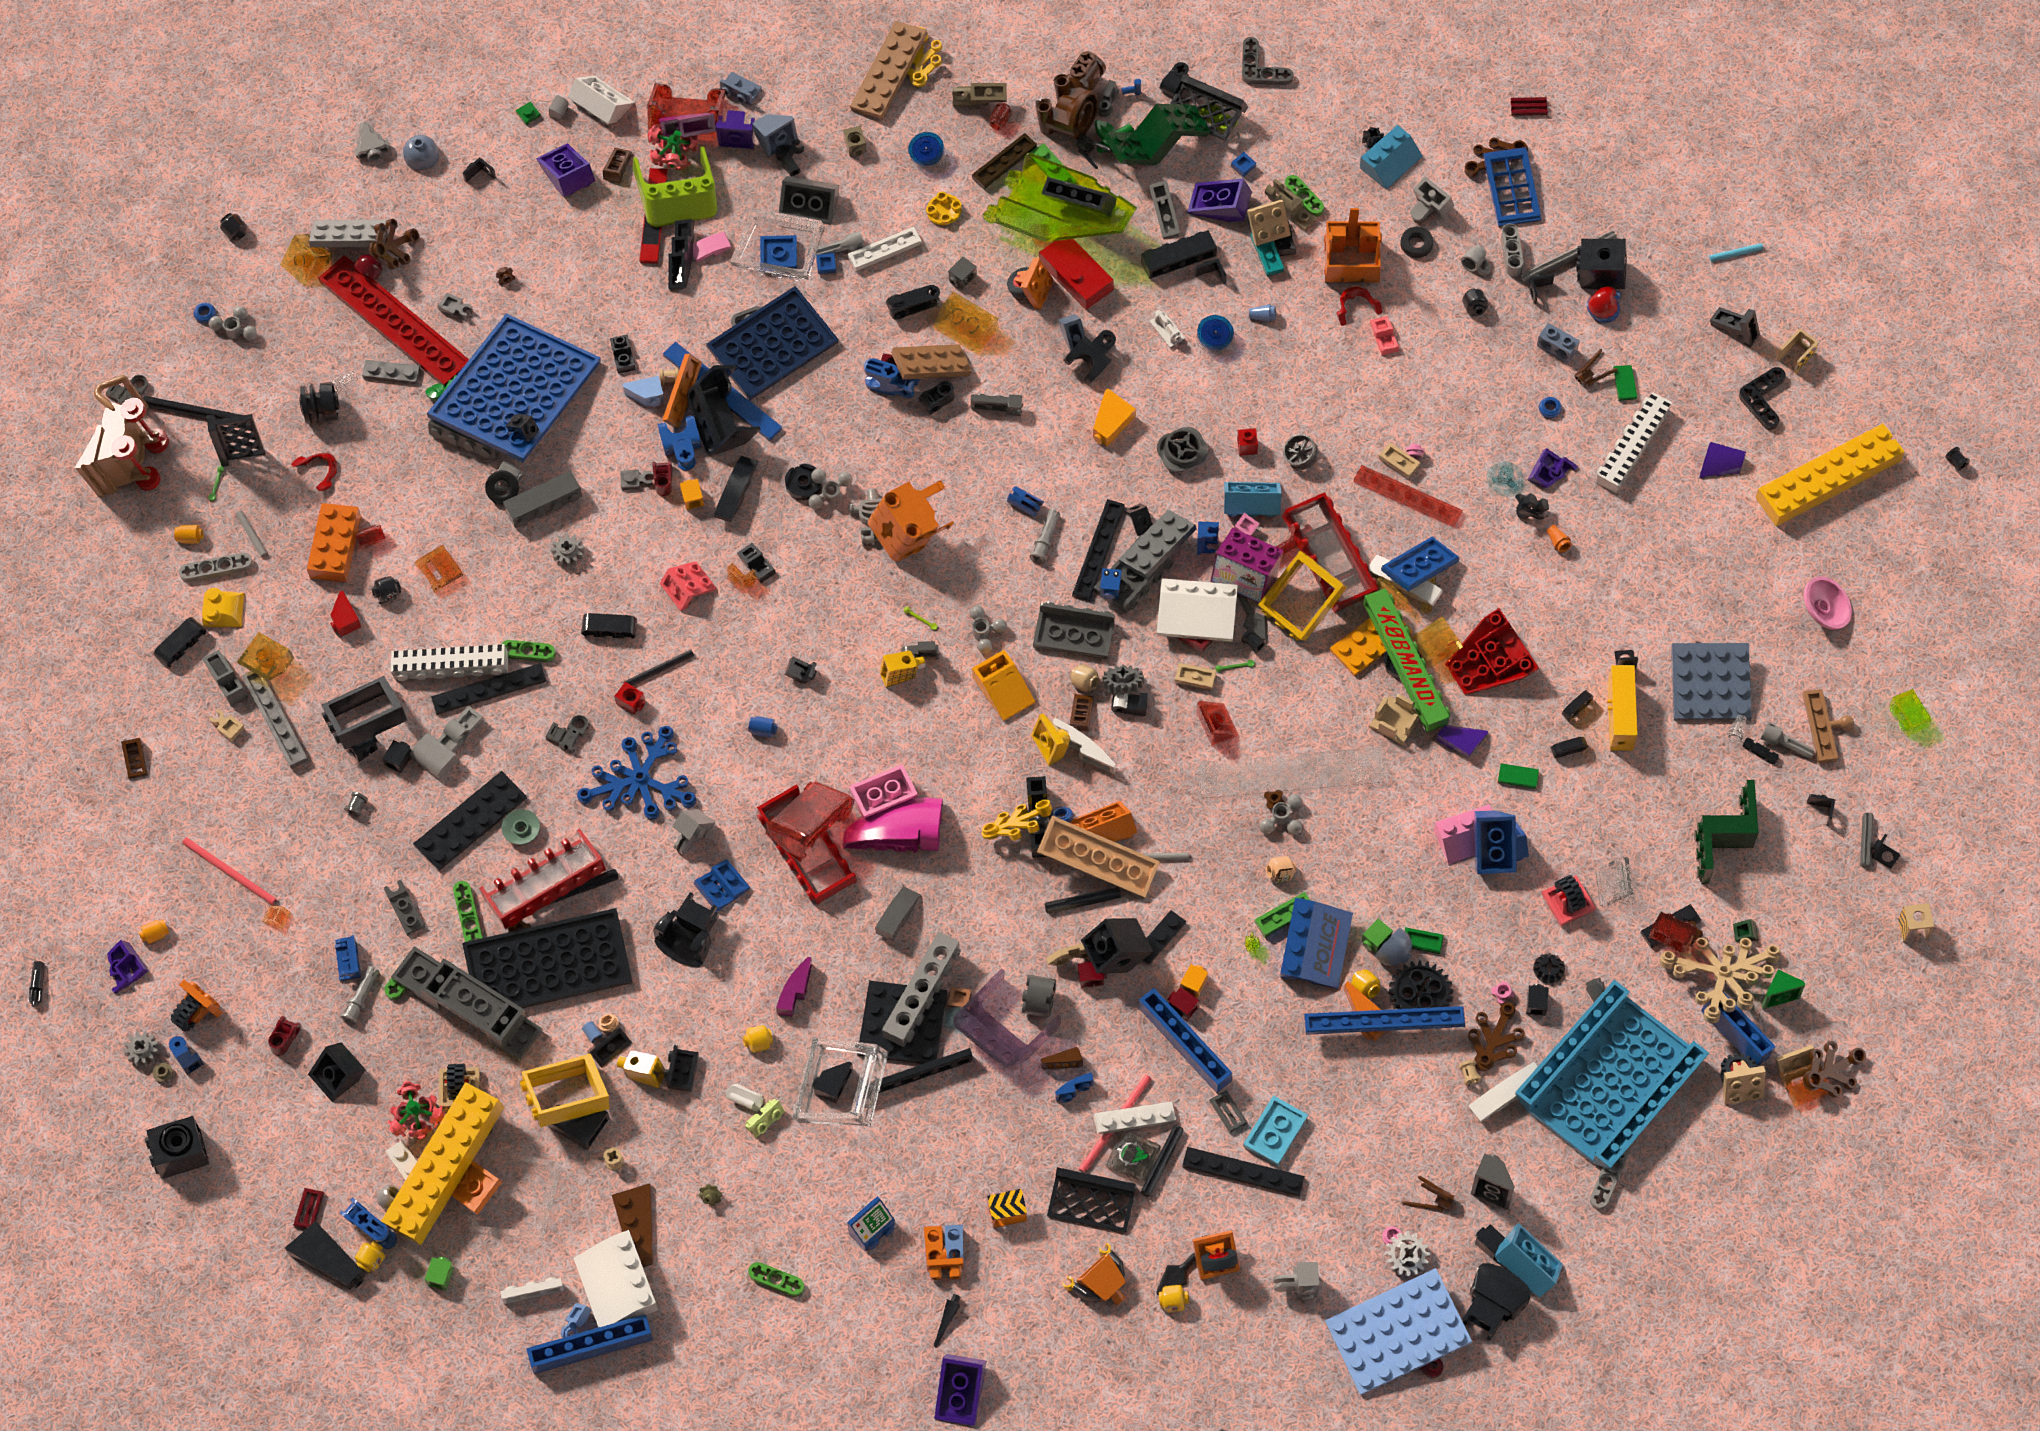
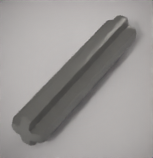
M1867 812L1862 816L1860 866L1869 868L1872 863L1874 815Z

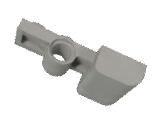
M468 706L456 720L452 719L446 724L443 730L444 733L438 740L431 734L426 733L413 747L410 757L440 780L459 761L454 752L484 720L483 716Z

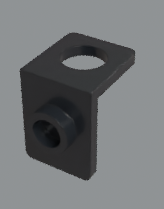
M479 157L463 171L464 181L467 183L481 169L495 179V170Z
M1219 259L1205 261L1201 265L1196 266V277L1217 270L1223 284H1226L1227 275Z
M1541 274L1529 279L1528 287L1533 304L1537 303L1538 294L1536 287L1553 284L1554 274Z
M1140 503L1124 510L1126 514L1130 515L1137 536L1143 535L1153 525L1147 506Z
M1633 650L1614 652L1616 665H1635L1636 670L1638 657H1634ZM1622 654H1627L1630 656L1619 658Z
M1809 794L1808 804L1829 808L1826 826H1829L1836 799L1828 798L1822 794Z
M1885 834L1881 840L1877 839L1873 845L1874 853L1872 858L1891 869L1900 857V853L1884 844L1888 836ZM1886 851L1893 854V860L1890 862L1882 859V854Z

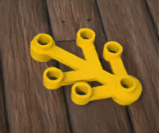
M940 40L932 41L931 48L924 55L923 42L913 61L915 70L910 68L907 72L913 86H925L928 80L927 75L942 64L941 57L934 55L943 48ZM930 59L931 63L923 69V65Z
M1039 801L1035 805L1036 810L1029 813L1025 804L1018 805L1011 817L1008 812L1000 813L994 823H988L982 827V837L994 840L998 836H1010L1012 841H1016L1022 837L1018 828L1028 829L1029 833L1037 832L1040 829L1037 821H1024L1038 815L1041 817L1049 816L1052 813L1050 801Z

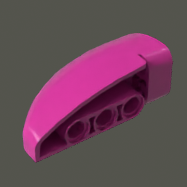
M914 797L864 818L861 816L845 830L842 847L865 850L867 848H875L874 850L880 851L893 849L896 852H906L908 850L916 853L918 851V844H920L921 850L939 851L943 798Z

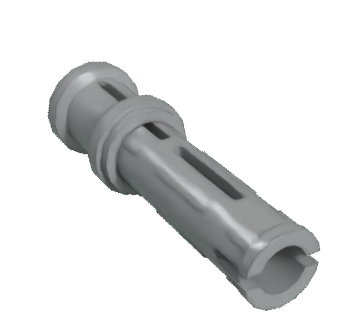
M1055 509L1049 510L1040 537L1034 542L1035 548L1029 556L1032 561L1045 563L1046 561L1045 556L1051 548L1050 540L1060 516V512H1057Z
M368 966L355 995L348 1000V1006L340 1016L343 1021L356 1025L357 1017L360 1011L365 1008L364 1001L379 974V970Z

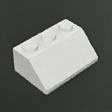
M596 76L575 78L567 96L573 100L572 102L575 105L582 106L586 109L587 113L597 116L602 123L607 125L616 123L635 104V102Z

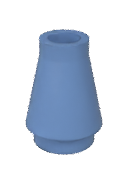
M1268 304L1249 308V319L1267 322L1276 320V307Z

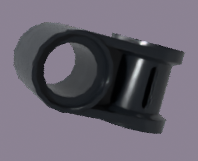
M1184 62L1176 63L1161 81L1159 89L1174 97L1182 84V76L1184 74L1189 76L1188 65Z
M948 381L940 382L933 388L924 391L918 400L924 403L929 414H933L954 400V387Z

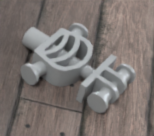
M868 490L867 500H861L860 506L850 504V515L852 513H859L860 521L868 525L869 517L882 499L878 498V490ZM870 527L861 528L862 546L868 543L875 545L874 541H879L877 537H874Z

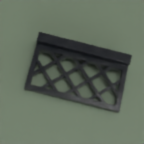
M1184 74L1181 78L1182 84L1170 104H1184L1193 100L1194 106L1198 110L1208 107L1210 114L1202 116L1203 120L1209 118L1212 120L1213 125L1208 126L1211 131L1209 134L1226 141L1242 112L1245 113L1248 106L1246 102L1241 98ZM1183 91H1190L1191 97L1182 100L1181 95ZM1204 97L1206 103L1197 106L1195 99ZM1217 103L1220 104L1221 110L1212 113L1210 106ZM1230 110L1236 111L1234 117L1227 119L1225 112ZM1223 113L1224 121L1215 124L1213 117ZM1226 124L1227 129L1223 135L1218 133L1217 127Z
M214 414L207 415L208 432L222 467L229 466V460L265 455V448L252 414L216 420Z
M1057 1167L1047 1216L1127 1232L1137 1188L1135 1183ZM1059 1182L1068 1184L1071 1191L1061 1196L1057 1190ZM1081 1187L1087 1188L1091 1195L1083 1200L1075 1192ZM1101 1191L1107 1192L1111 1198L1103 1204H1100L1095 1196ZM1074 1193L1079 1202L1069 1208L1064 1198ZM1121 1195L1129 1197L1128 1205L1120 1208L1115 1201ZM1093 1197L1099 1206L1088 1212L1083 1203ZM1062 1201L1067 1210L1061 1214L1052 1213L1054 1205ZM1113 1201L1118 1211L1108 1216L1103 1207ZM1081 1205L1087 1214L1081 1218H1076L1071 1210ZM1101 1209L1106 1219L1101 1222H1095L1091 1214ZM1119 1213L1125 1219L1123 1227L1115 1226L1111 1221Z

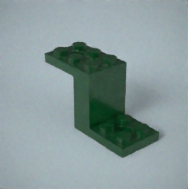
M1156 103L1133 133L1107 132L1104 138L1120 164L1157 165L1181 136L1207 137L1211 131L1194 105Z
M1746 780L1745 786L1741 788L1739 806L1743 807V812L1740 815H1702L1701 821L1697 822L1694 840L1698 842L1695 855L1696 860H1699L1697 878H1701V884H1709L1714 870L1712 848H1754L1759 834L1755 780Z

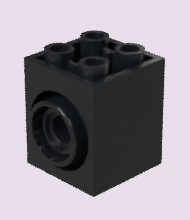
M1581 238V246L1577 247L1578 261L1576 263L1577 282H1581V288L1600 289L1609 286L1614 289H1625L1627 269L1626 239Z
M1137 918L1104 919L1081 939L1097 974L1127 973L1153 952Z
M194 1116L146 1130L148 1137L145 1138L147 1149H150L151 1156H149L151 1165L154 1167L156 1174L160 1173L163 1179L210 1165L201 1129Z

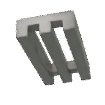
M1227 1090L1209 1099V1102L1230 1134L1240 1129V1127L1247 1125L1246 1120ZM1223 1097L1227 1099L1230 1106L1232 1107V1109L1234 1110L1235 1114L1241 1122H1236L1228 1107L1224 1103L1222 1099ZM1217 1100L1221 1104L1222 1108L1224 1109V1111L1226 1112L1227 1116L1229 1117L1234 1126L1231 1127V1125L1227 1121L1226 1117L1224 1116L1221 1109L1216 1103Z

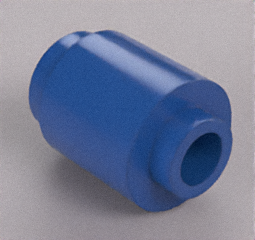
M760 716L751 717L748 732H752L753 735L771 738L772 734L776 735L778 724L775 723V719Z

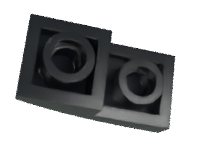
M628 334L610 338L617 373L636 370Z

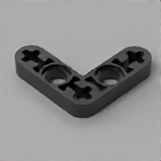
M1774 367L1744 385L1739 392V398L1761 425L1768 430L1777 428L1779 416L1762 396L1784 382L1786 373L1780 367ZM1774 373H1775L1776 375L1780 374V379H1779L1778 377H1775L1774 379H1772L1773 376H1774ZM1763 382L1767 385V388L1760 389L1757 384ZM1745 392H1746V393H1749V392H1750V393H1751V396H1750V397H1749L1748 395L1744 396V393H1745ZM1762 405L1764 410L1756 411L1754 406ZM1768 418L1770 420L1774 419V423H1767Z

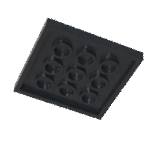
M869 980L857 1056L918 1064L936 1060L947 990L940 989L938 993H934L932 1005L929 1009H925L922 1014L924 1018L919 1026L916 1025L913 1030L915 1033L912 1040L906 1042L905 1046L902 1047L884 1038L882 1029L907 985ZM925 987L918 989L919 992H926L928 990ZM917 1004L909 1005V1008L915 1009L918 1007ZM902 1020L899 1024L907 1025L909 1022Z

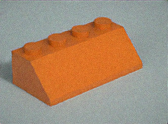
M1121 801L1074 818L1070 822L1113 842L1129 839L1138 833L1132 813Z

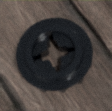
M1551 953L1541 954L1534 962V974L1544 983L1558 982L1565 973L1564 961L1558 955L1555 956ZM1549 961L1551 966L1555 967L1551 970L1550 974H1548V969L1544 968Z

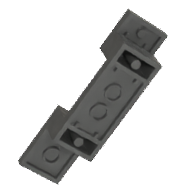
M415 946L391 976L393 981L438 1010L444 1006L484 1032L489 1043L519 1062L543 1032V1028L526 1018L524 1009L443 958L439 962Z

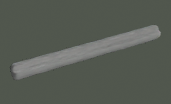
M1609 231L1595 239H1617V235L1614 231ZM1577 247L1522 273L1521 281L1526 284L1532 277L1541 274L1545 275L1578 259Z

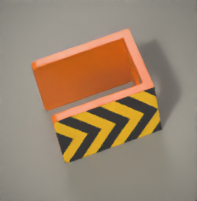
M1022 1189L987 1196L993 1228L1027 1221V1210Z

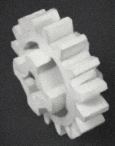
M1406 1231L1404 1237L1402 1233H1398L1397 1239L1395 1237L1390 1239L1392 1244H1386V1247L1390 1249L1388 1252H1385V1255L1390 1257L1386 1263H1392L1391 1270L1397 1268L1398 1275L1402 1274L1403 1271L1405 1276H1410V1271L1413 1275L1418 1274L1417 1269L1420 1271L1424 1270L1422 1264L1429 1262L1425 1259V1256L1430 1255L1429 1252H1425L1428 1244L1423 1245L1424 1238L1417 1239V1233L1410 1236L1409 1231ZM1407 1240L1413 1243L1410 1245H1406L1402 1241ZM1412 1249L1409 1253V1257L1404 1258V1255L1406 1254L1405 1251ZM1404 1263H1409L1413 1267H1404L1402 1265Z

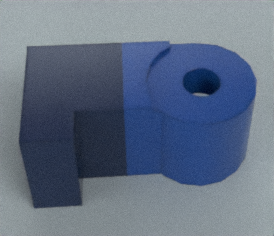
M175 1036L170 1040L169 1048L187 1075L204 1065L198 1053L191 1055L188 1044L183 1037Z

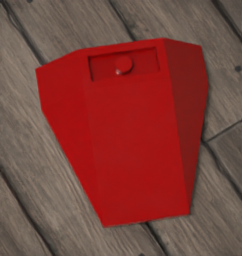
M1500 608L1485 616L1445 663L1464 695L1522 680L1539 669Z

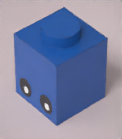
M1102 569L1100 597L1109 600L1119 599L1122 570Z

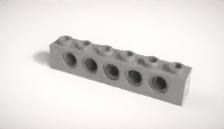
M938 931L882 1029L884 1038L902 1047L905 1046L906 1042L912 1040L915 1033L913 1031L916 1025L919 1026L924 1018L922 1014L925 1009H929L932 1005L934 993L940 991L943 977L949 975L952 969L951 963L953 960H957L961 953L958 940ZM945 955L946 958L940 960L937 958V956ZM935 971L937 972V974L935 976H929L928 972ZM921 987H925L928 989L926 992L918 991V989ZM917 1004L918 1007L915 1009L909 1008V1005ZM902 1020L909 1022L907 1025L899 1024Z

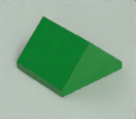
M1778 969L1761 1005L1762 1009L1800 999L1805 982Z

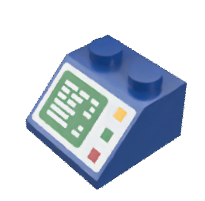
M878 1196L847 1222L849 1235L865 1252L869 1248L871 1250L880 1243V1238L884 1235L886 1237L889 1236L895 1229V1219Z

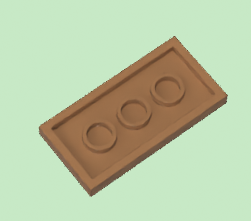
M960 344L893 347L891 351L902 379L970 376L972 372Z

